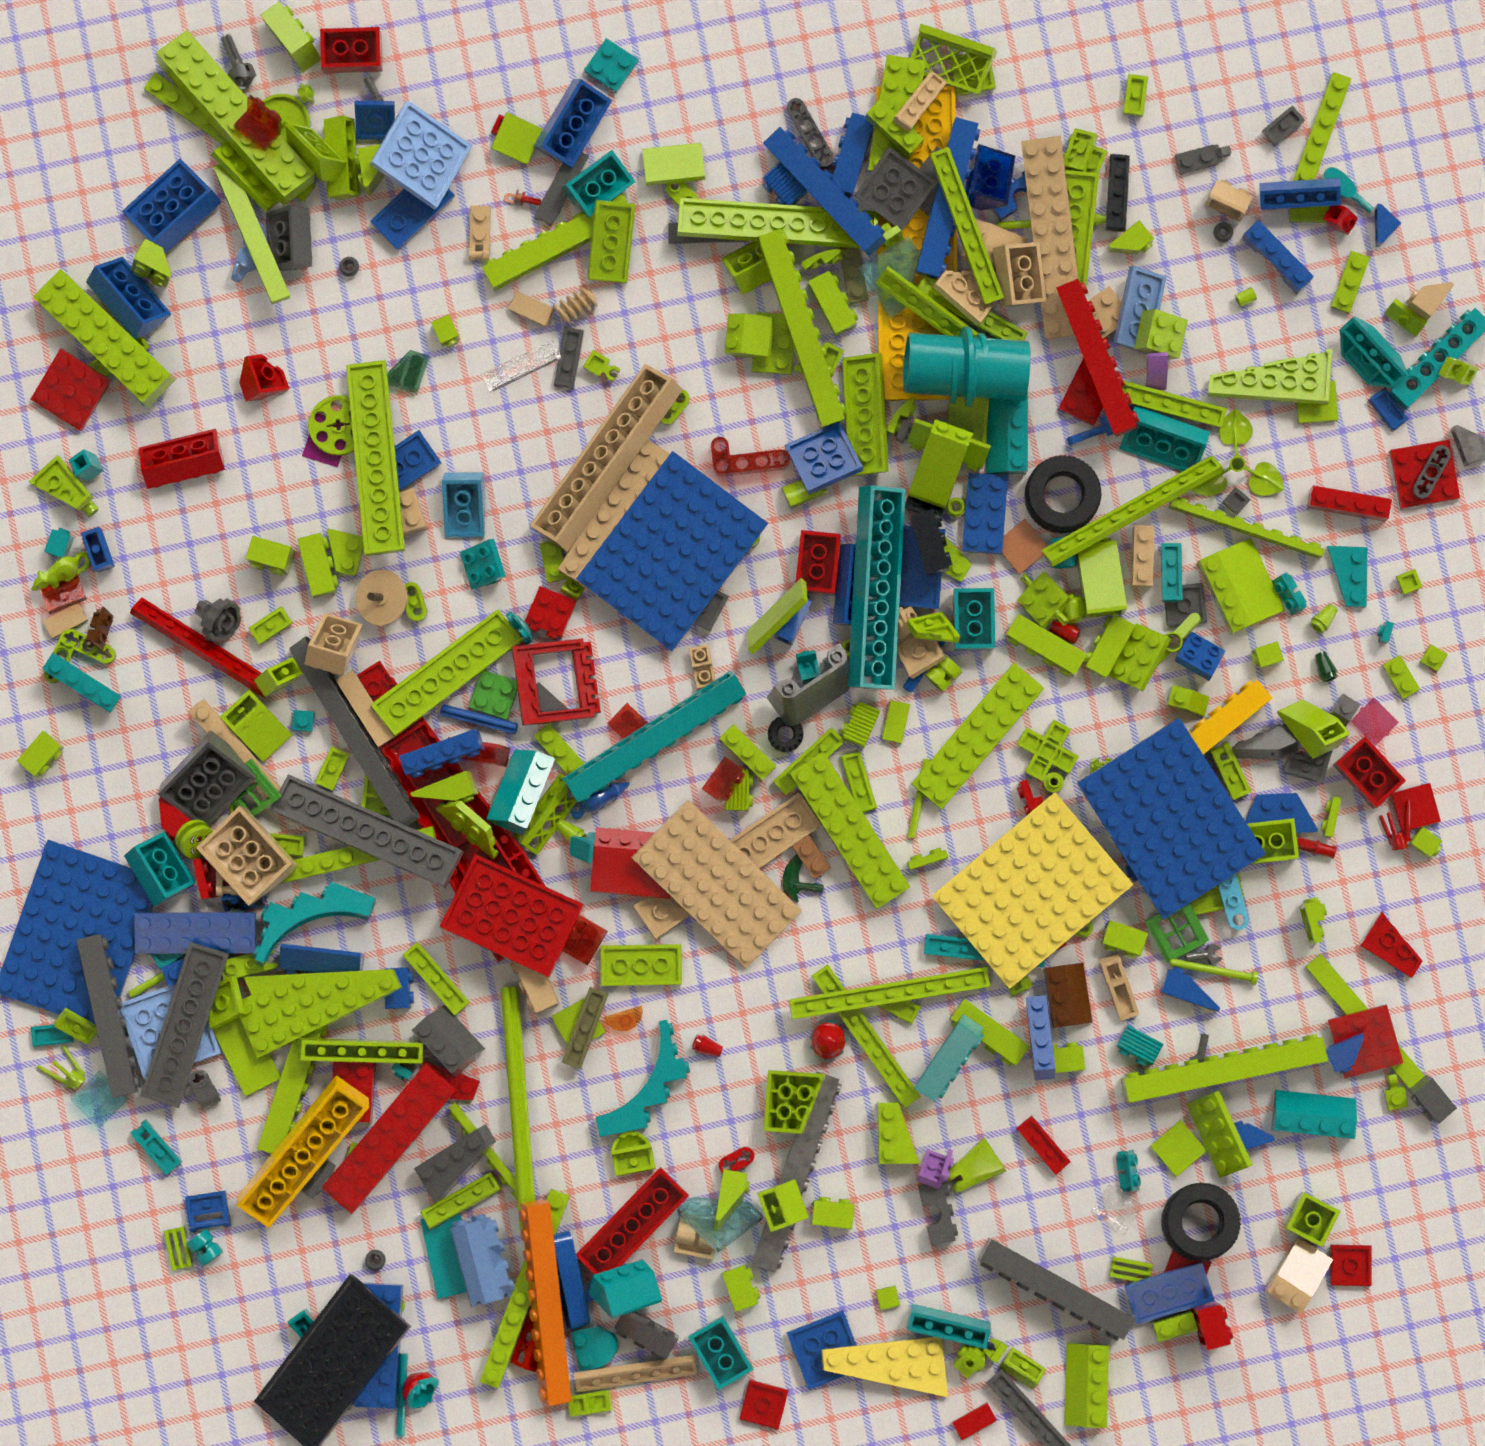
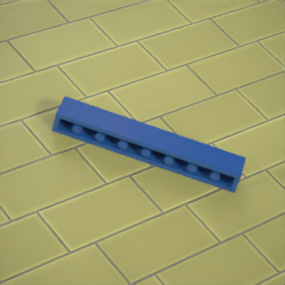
M955 117L947 147L950 148L963 184L964 179L968 180L971 168L968 167L969 160L974 158L976 149L973 148L974 141H978L981 130L977 129L979 123ZM939 181L915 274L926 275L937 280L946 269L947 264L943 262L945 256H949L951 245L948 244L950 236L954 237L956 230Z
M779 127L763 144L870 257L887 241L883 236L885 233L878 224L872 225L870 222L872 218L865 210L860 212L857 209L859 204L852 197L848 199L844 195L847 191L839 183L835 185L831 181L833 176L826 169L822 171L819 168L821 164L814 156L808 157L806 154L808 150L801 142L797 145L793 141L796 137L788 129L784 131Z

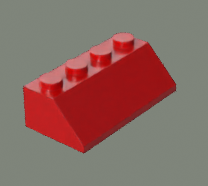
M216 429L139 447L141 472L147 489L158 488L163 485L178 483L183 480L198 478L225 470L224 458Z

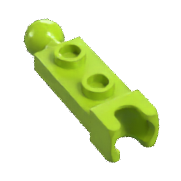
M254 953L227 959L223 979L225 980L230 976L240 978L276 969L278 964L266 961L264 967L260 966L255 962Z

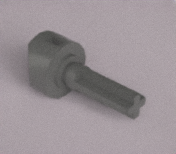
M226 34V36L221 37V41L233 67L228 72V76L240 90H246L255 76H257L252 64L243 63L232 36Z

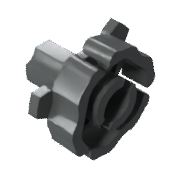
M226 598L225 600L218 599L213 604L208 600H201L196 604L195 614L202 618L201 626L204 627L202 633L205 635V640L215 642L218 640L226 641L233 636V631L230 629L236 630L239 628L241 622L240 607L235 601Z

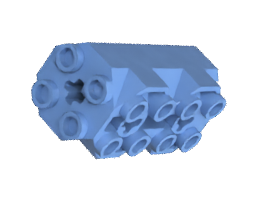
M486 1214L471 1217L472 1221L466 1222V1219L453 1222V1227L449 1228L470 1307L477 1306L476 1302L483 1305L510 1297L511 1292L515 1291L513 1281L508 1279L507 1271H509L508 1262L506 1259L501 1258L500 1252L504 1251L502 1240L497 1238L496 1232L499 1231L496 1220H491L490 1217H486Z

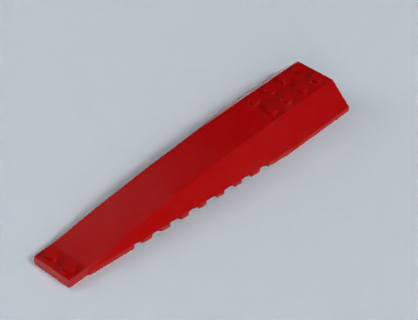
M381 661L376 662L357 674L373 702L397 685V682L393 677H390ZM423 717L397 737L380 747L389 766L420 815L417 821L421 828L434 827L437 840L464 852L449 881L455 894L475 854L546 886L511 833L505 828L486 821L491 807L479 791L478 795L473 796L474 800L464 804L491 826L492 835L496 842L493 848L499 853L494 859L490 858L476 844H471L461 831L455 830L451 823L435 809L440 803L446 805L452 800L411 796L413 791L464 772L458 763L452 765L447 763L442 765L443 768L439 770H427L423 772L424 775L416 778L405 775L399 758L400 755L440 741ZM492 952L498 963L506 959Z

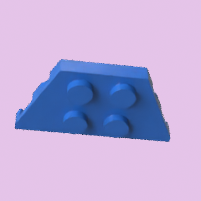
M1297 793L1256 795L1245 820L1248 824L1294 818L1296 833L1318 832L1317 826Z

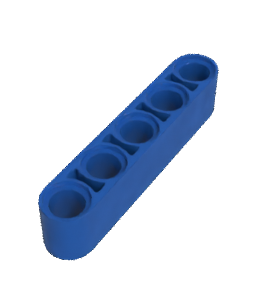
M567 1230L554 1234V1243L564 1318L568 1329L573 1330L590 1324V1317L573 1238L570 1231Z

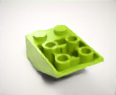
M250 689L220 716L262 762H265L292 736L290 731Z
M1304 699L1277 711L1282 721L1312 759L1338 748L1350 735L1349 731L1337 717Z

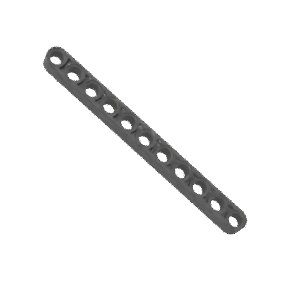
M305 636L289 648L292 656L394 821L405 826L411 825L420 818L417 809L339 687L336 678L331 672L304 664L308 644L311 640Z

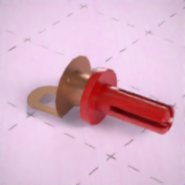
M517 189L516 194L507 193L504 196L506 202L513 204L516 201H519L520 205H523L524 202L537 206L541 204V199L525 196L526 192L520 194L518 193L519 189ZM508 196L514 197V201L508 200Z

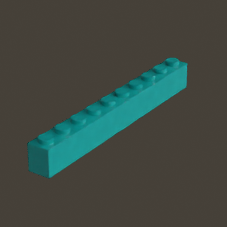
M728 671L563 777L562 780L577 802H584L595 791L605 789L609 782L622 778L625 772L631 768L639 767L645 759L655 757L662 748L672 746L679 737L689 735L693 728L706 724L709 718L715 714L723 713L729 705L739 703L743 696L746 695V692L736 675Z

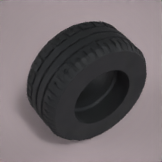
M1069 455L1050 457L1038 464L1027 480L1024 493L1026 509L1031 518L1034 519V522L1040 525L1041 528L1059 534L1071 533L1088 524L1096 514L1102 496L1100 480L1095 471L1092 470V467L1079 458L1077 459ZM1058 476L1073 479L1080 486L1082 493L1080 504L1074 510L1067 513H1060L1051 509L1044 498V490L1047 483Z
M1193 1183L1179 1189L1172 1194L1162 1211L1161 1227L1167 1244L1178 1255L1193 1261L1212 1260L1225 1254L1236 1242L1241 1228L1240 1212L1238 1211L1237 1204L1234 1202L1235 1200L1223 1188L1221 1189L1219 1186L1211 1183ZM1205 1203L1213 1207L1217 1212L1220 1225L1213 1238L1207 1241H1197L1186 1234L1182 1225V1217L1185 1210L1192 1204Z

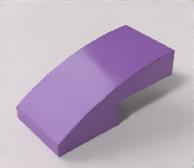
M1168 352L1148 353L1146 387L1166 390Z

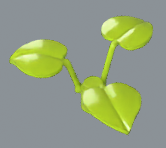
M1234 409L1226 415L1223 426L1219 429V436L1224 444L1234 443L1235 456L1230 459L1228 468L1193 488V492L1204 496L1217 495L1226 488L1228 483L1223 475L1230 470L1240 472L1243 469L1253 474L1248 481L1253 493L1260 496H1268L1284 490L1283 479L1275 466L1267 462H1260L1256 465L1255 471L1246 466L1245 459L1239 456L1237 443H1247L1252 437L1253 428L1250 421L1238 409Z

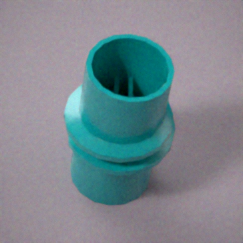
M967 326L961 329L959 336L908 333L903 363L904 393L948 396L950 404H956L958 397H963L965 407L971 408L975 398L1025 401L1030 377L1029 341L986 338L984 333H978L973 337L972 330Z

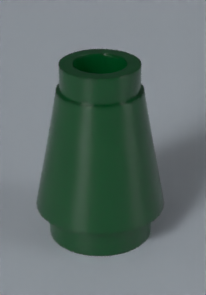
M1326 651L1316 654L1319 679H1322L1323 683L1336 679L1338 677V670Z

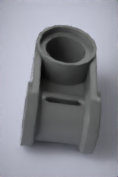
M196 1070L190 1075V1084L202 1110L221 1101L218 1091L206 1071ZM197 1073L199 1076H204L205 1079L202 1080L203 1084L195 1082L194 1079L197 1078Z

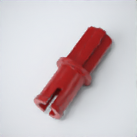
M1302 837L1297 839L1298 849L1311 852L1314 856L1318 854L1334 859L1336 846L1320 843V840L1312 841Z

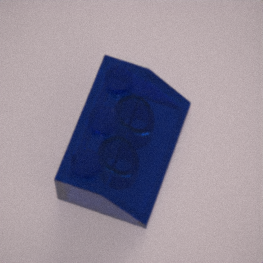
M981 144L977 145L974 158L969 163L971 171L966 181L965 190L971 208L982 211L1008 205L1016 155Z

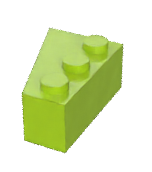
M278 1L260 14L268 28L287 50L289 56L294 59L302 73L321 60L312 44L315 40L308 31L304 33L302 30L304 26L298 18L293 19L294 13L288 5L284 7Z
M878 1103V1164H920L899 1103Z

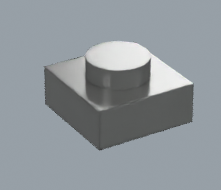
M902 421L896 437L897 442L903 444L905 439L908 440L912 429L909 428L911 422Z
M1235 487L1222 503L1238 515L1251 499Z

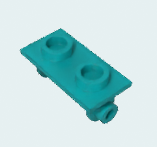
M1286 572L1272 581L1275 590L1280 594L1285 607L1290 611L1291 615L1307 607V601L1301 591L1293 592V589L1298 586L1292 575Z
M1134 1150L1126 1151V1153L1125 1151L1117 1152L1118 1170H1125L1124 1174H1118L1120 1189L1122 1188L1123 1192L1140 1190L1141 1178L1137 1174L1138 1158L1134 1154Z

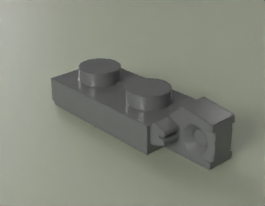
M1216 144L1175 154L1174 157L1179 174L1182 175L1216 166L1218 163L1223 162V157L1230 156L1232 152L1230 145L1219 148V145Z

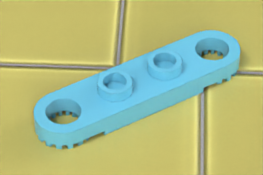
M1235 873L1217 886L1229 926L1234 930H1242L1248 925L1249 918ZM1236 914L1243 916L1244 922L1240 926H1236L1233 923V917Z

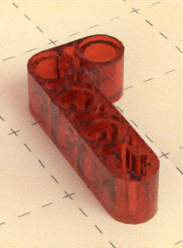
M716 437L711 442L713 470L720 477L784 470L790 465V454L783 449L730 455L729 444L724 437ZM718 442H722L725 445V449L721 452L714 449L715 444ZM780 455L787 459L784 460V464H780V461H773V466H770V456H773V460H778ZM760 457L767 460V464L763 467L756 464V460ZM739 460H745L748 465L746 468L740 469L736 463ZM719 462H725L728 468L725 471H719L716 466Z

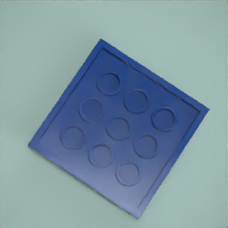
M904 526L899 606L939 609L942 573L929 577L926 576L913 526ZM939 529V532H940V533H943V532H944V535H945V534H946V529Z

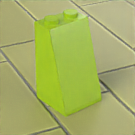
M935 419L908 495L945 509L973 433Z
M1103 538L1098 543L1076 554L1081 597L1085 608L1084 618L1124 614L1127 610L1117 541H1111V538Z

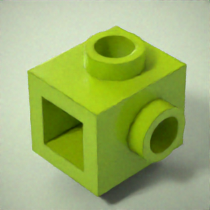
M962 1345L954 1357L953 1366L967 1379L975 1371L977 1373L980 1372L985 1366V1351L980 1347Z

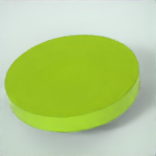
M274 94L265 98L257 106L261 114L286 142L285 125L287 122L310 128V116L305 105L292 95Z

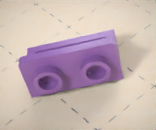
M927 1149L916 1181L940 1189L942 1182L946 1183L950 1171H947V1169L950 1170L954 1162V1158L951 1157L953 1150L949 1149L947 1155L944 1156Z

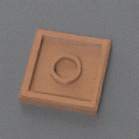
M1023 519L1004 535L1002 555L1020 575L1043 556L1041 550L1048 547V545L1027 520Z

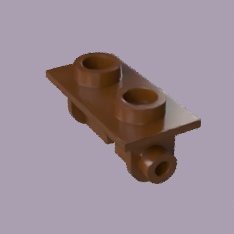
M102 606L101 610L97 609L93 613L90 627L95 628V630L89 629L85 639L86 647L93 648L96 646L100 651L104 649L114 617L104 606Z

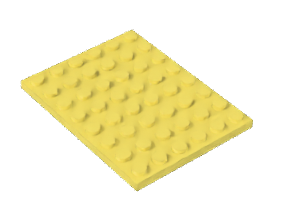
M1054 792L935 892L932 897L1010 989L1131 888L1133 883L1056 792Z

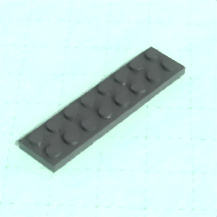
M190 941L143 1085L141 1097L180 1108L229 956L228 953Z

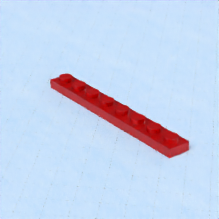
M143 597L131 608L130 614L265 698L254 681L262 674L260 671L214 642L205 640L203 635Z

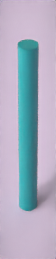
M400 1353L397 1436H405L406 1402L402 1393L403 1384L407 1378L408 1353Z

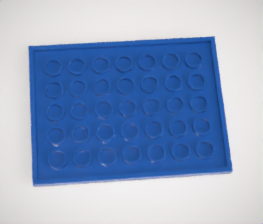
M672 451L576 580L669 650L673 651L768 525V522Z
M1180 717L1077 782V785L1162 919L1172 915L1266 854Z
M47 840L0 972V994L57 1014H61L64 1008H67L95 1024L77 940L98 934L104 935V938L107 937L110 947L107 950L108 957L112 958L114 969H111L113 977H116L118 982L116 993L117 997H121L136 955L134 913L151 912L153 907L152 901L130 867Z

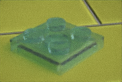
M98 1071L71 1101L101 1128L129 1098L126 1095L112 1098L108 1078L101 1071Z

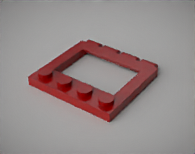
M583 638L511 647L522 726L594 718V714L601 713L599 698L592 699V696L599 695L597 680L589 679V677L596 675L594 660H586V657L593 656L591 642H584ZM572 651L580 708L541 713L532 655Z

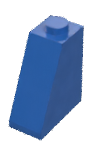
M807 595L808 602L774 634L775 639L790 646L793 645L812 604L809 595Z

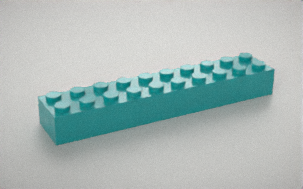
M873 485L859 487L848 687L895 690L906 489Z

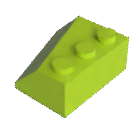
M768 1070L763 1131L803 1134L826 1074Z

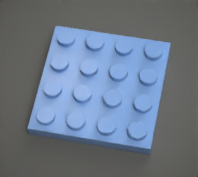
M407 100L372 158L370 165L435 210L472 145Z
M176 984L122 1002L123 1008L120 1010L122 1016L126 1018L127 1031L144 1080L146 1079ZM208 1021L194 1063L221 1054L217 1038L213 1029H210Z

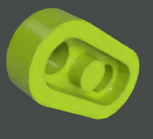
M684 182L665 184L667 195L678 206L680 198L698 199V196ZM673 184H677L679 188L677 190H673L671 186Z
M685 390L678 396L683 398V402L677 403L675 400L668 410L671 417L668 419L663 417L660 423L664 425L673 424L685 410L690 400L689 394Z
M408 582L405 584L407 594L409 590L413 589L415 590V595H408L406 612L412 621L420 622L427 616V607L419 585L414 582ZM417 608L421 609L420 615H415L414 610Z

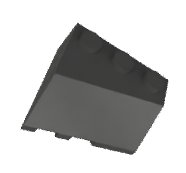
M637 1311L621 1315L614 1327L617 1330V1335L624 1339H627V1337L633 1339L635 1345L642 1349L645 1347L652 1351L651 1354L660 1359L665 1358L667 1360L679 1338L678 1334Z

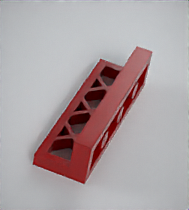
M530 1305L510 1363L525 1370L536 1372L538 1364L534 1357L535 1342L532 1337L528 1343L526 1340L527 1334L529 1332L532 1334L534 1329L529 1314L531 1310ZM524 1351L525 1356L521 1363L518 1359L521 1352Z

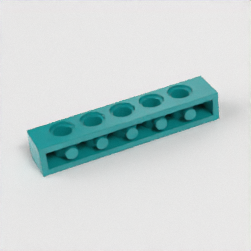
M1476 308L1471 312L1469 310L1464 312L1460 317L1462 321L1458 325L1453 323L1445 331L1448 335L1444 339L1439 337L1432 344L1434 349L1430 353L1425 351L1418 358L1420 363L1416 367L1411 365L1407 369L1408 376L1395 388H1391L1392 391L1389 394L1405 411L1441 376L1438 373L1448 356L1458 359L1485 332V317ZM1462 326L1470 327L1471 334H1465L1462 331ZM1448 340H1455L1457 348H1451L1448 345ZM1434 354H1441L1443 362H1437ZM1426 367L1429 370V376H1423L1420 368ZM1406 382H1414L1415 390L1408 389Z

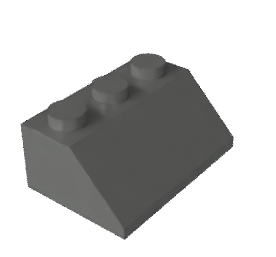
M289 205L267 212V243L279 270L291 271L312 267L309 208Z
M445 1005L427 1015L412 1029V1032L454 1076L461 1073L485 1050L484 1046Z

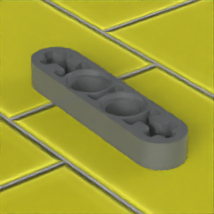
M799 98L791 99L787 104V112L811 155L821 164L819 167L829 168L834 160L832 151L804 102ZM794 103L796 106L800 105L799 112L803 115L798 120L795 119L798 117L797 112L791 110ZM802 120L810 121L811 127L808 130H803L800 127ZM818 137L821 143L819 146L813 147L810 145V139ZM822 149L824 156H829L828 163H825V161L821 162L820 152L817 154L815 152Z

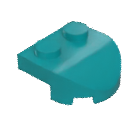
M596 1325L571 1332L580 1372L611 1363L618 1352L617 1338L613 1332L604 1328L605 1326Z

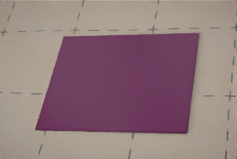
M317 413L315 420L318 423H322L326 420V416ZM338 420L337 423L333 425V427H336L337 430H341V427L345 424H341V422ZM320 432L317 435L319 442H325L328 439L326 432ZM309 433L302 456L338 468L341 456L330 455L320 450L313 442ZM338 440L335 443V448L343 450L346 442Z

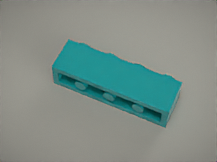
M55 653L51 654L42 668L45 672L110 713L121 698L119 694Z
M912 1303L907 1319V1330L986 1349L991 1332V1322Z

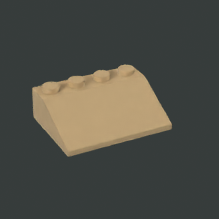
M238 806L196 847L248 906L285 880L299 866L249 810L242 806Z

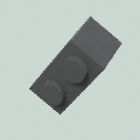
M1425 1075L1408 1090L1412 1094L1411 1100L1416 1106L1419 1107L1421 1105L1425 1110L1423 1115L1430 1122L1433 1120L1439 1124L1457 1109L1436 1081L1428 1075Z

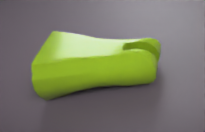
M983 1137L964 1157L948 1170L950 1174L947 1182L957 1178L958 1175L962 1176V1180L957 1181L956 1184L951 1186L956 1194L1005 1173L1007 1170L986 1138Z

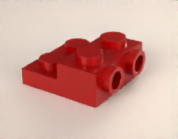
M539 586L525 623L528 624L530 630L538 632L540 629L547 632L546 636L557 639V637L563 638L577 600Z

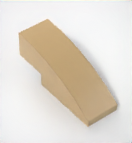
M1116 953L1099 959L1105 982L1120 1021L1139 1015L1129 980L1119 955Z

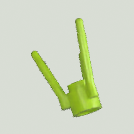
M63 1045V1051L77 1071L72 1070L69 1073L56 1061L52 1063L66 1075L65 1079L40 1065L37 1066V1069L65 1084L69 1089L73 1088L76 1091L86 1080L83 1076L85 1072L79 1067L66 1046Z

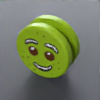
M191 820L178 830L175 837L176 846L187 858H201L203 855L196 847L213 831L206 822Z

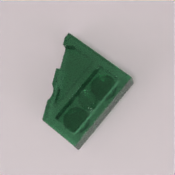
M410 350L388 371L389 385L418 394L430 356Z

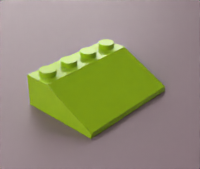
M1252 538L1218 551L1197 562L1230 635L1285 611Z

